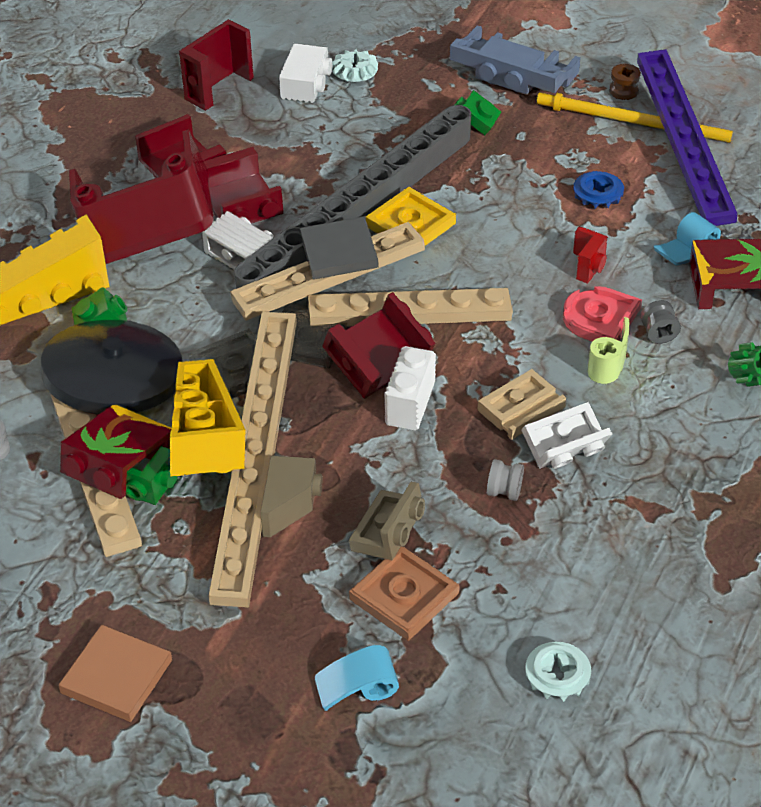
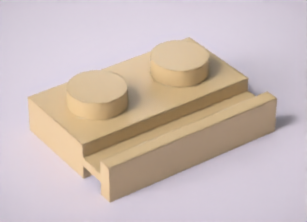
M531 369L478 400V411L498 429H504L508 433V437L513 440L523 434L521 430L525 425L554 415L565 408L566 397L564 395L559 396L555 392L556 388Z

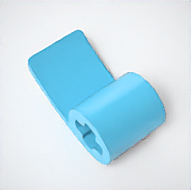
M691 212L680 222L677 229V238L668 243L654 245V250L674 265L689 263L692 241L719 240L721 230L697 213Z
M381 645L368 646L350 653L315 675L321 704L325 711L359 690L362 691L366 699L382 700L392 696L399 688L389 651Z

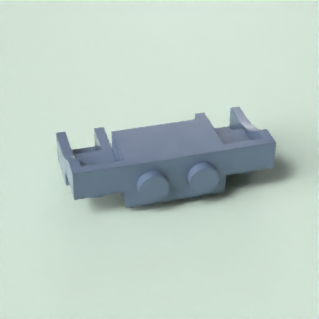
M476 26L466 37L462 39L457 38L450 45V60L461 63L464 66L476 68L475 78L512 89L518 93L528 94L533 87L555 93L560 86L567 88L578 75L581 57L575 56L568 65L559 63V51L556 50L544 61L545 52L504 40L501 33L497 32L489 40L482 39L481 26Z

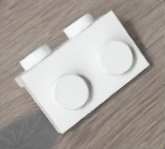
M589 402L527 424L521 430L539 469L552 465L553 469L560 468L572 462L573 456L584 453L585 457L594 455L605 449L604 443L613 435L610 428L601 429Z

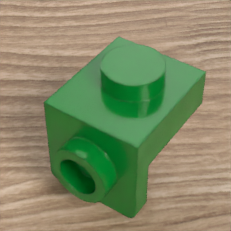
M474 90L466 99L461 96L454 104L470 109L471 125L484 135L491 130L501 114L499 109Z
M104 287L87 298L80 300L72 307L74 325L96 320L127 321V306L120 296H113Z
M161 446L143 471L134 468L127 471V496L136 501H144L156 505L166 490L174 486L178 476L170 477V449Z

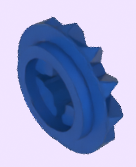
M592 171L580 175L574 182L573 190L575 191V199L582 200L583 205L592 204L595 209L601 205L609 208L611 203L619 204L620 198L624 194V185L613 174Z

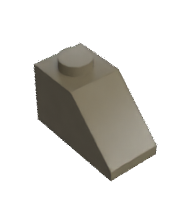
M271 456L260 512L263 537H272L313 510L314 497L321 496L323 483L322 474H316L315 458Z

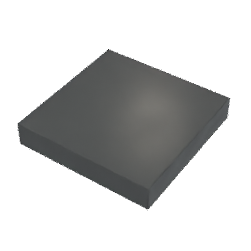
M365 216L300 228L301 239L313 280L379 268L378 257Z

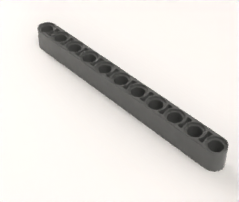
M453 105L446 108L238 264L234 271L236 289L306 262L307 257L301 239L300 228L366 217L404 189L417 183L470 141V109L462 105Z

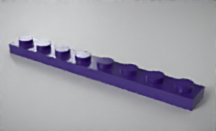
M667 49L638 53L637 64L700 216L714 226L736 223L738 213Z

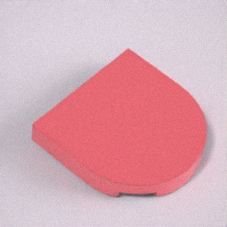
M595 286L594 290L583 292L577 290L571 293L564 303L563 320L566 327L572 333L583 339L593 342L600 337H609L620 341L624 317L629 318L630 326L641 309L642 299L601 286Z

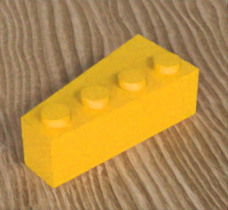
M87 215L77 219L76 222L78 224L63 232L62 229H59L50 234L51 239L33 249L30 245L21 250V254L15 260L9 263L5 261L0 262V325L92 294L102 287L105 289L109 288L102 240Z
M214 359L178 362L172 430L170 433V477L208 472L227 473L231 470L245 469V428Z

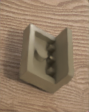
M411 481L403 494L381 489L349 539L351 551L393 561L400 547L406 545L415 522L419 521L424 514L425 500L421 497L419 483Z

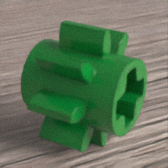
M753 342L739 344V351L730 353L731 356L728 360L729 373L736 379L737 384L745 383L747 387L761 385V346H755Z

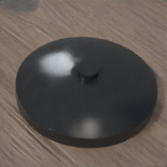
M96 320L71 326L56 334L46 344L41 355V376L45 387L56 399L77 410L101 414L110 406L118 405L138 413L158 406L175 393L178 362H183L177 345L168 336L150 326L126 320Z

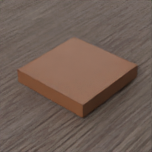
M401 546L393 561L384 559L349 591V600L409 641L459 594L460 585Z
M101 625L58 685L60 693L132 722L171 663L172 655L170 651Z

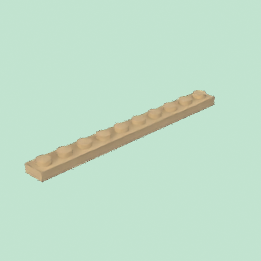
M262 312L241 420L245 428V469L232 470L209 591L210 605L249 608L262 532L260 512L270 458L275 455L297 324L296 314Z

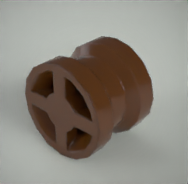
M631 64L614 66L611 70V79L613 81L610 84V94L620 100H630L637 97L639 93V85L637 83L641 76L640 69Z

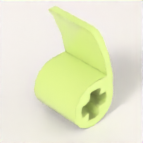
M624 317L621 341L609 337H600L591 343L587 370L591 380L601 384H608L618 378L626 359L629 318Z

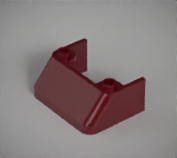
M189 130L183 131L185 151L174 153L166 159L162 165V176L103 196V192L98 185L83 184L76 169L69 170L70 201L75 216L79 219L87 215L101 237L106 264L201 233L212 225L214 217L207 167Z

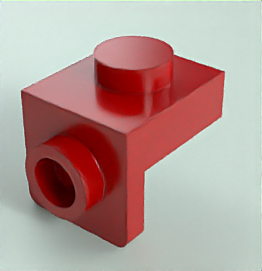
M581 226L576 229L573 253L578 256L576 280L588 284L596 273L602 272L607 260L608 236Z

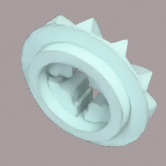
M356 49L353 52L345 50L344 54L336 55L335 60L332 61V71L336 77L342 80L360 82L370 79L377 73L378 62L376 61V56L369 55L368 51L358 52Z
M548 642L538 646L529 654L526 661L525 677L531 682L532 691L539 690L543 692L546 700L550 696H558L564 702L569 695L575 694L579 696L582 689L589 685L591 665L587 656L574 645L565 642ZM554 662H557V667H560L561 672H564L562 680L556 678V675L552 673Z

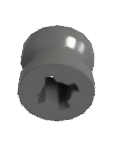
M654 301L645 306L641 311V321L646 327V333L650 341L653 343H667L676 338L680 333L681 325L678 318L675 317V311L671 303L668 301Z

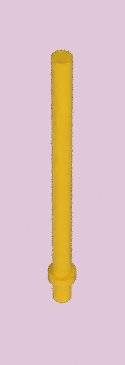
M538 93L537 104L553 107L554 111L564 109L664 129L660 117L656 115L566 98L561 93H556V95ZM699 124L705 138L731 142L733 131Z

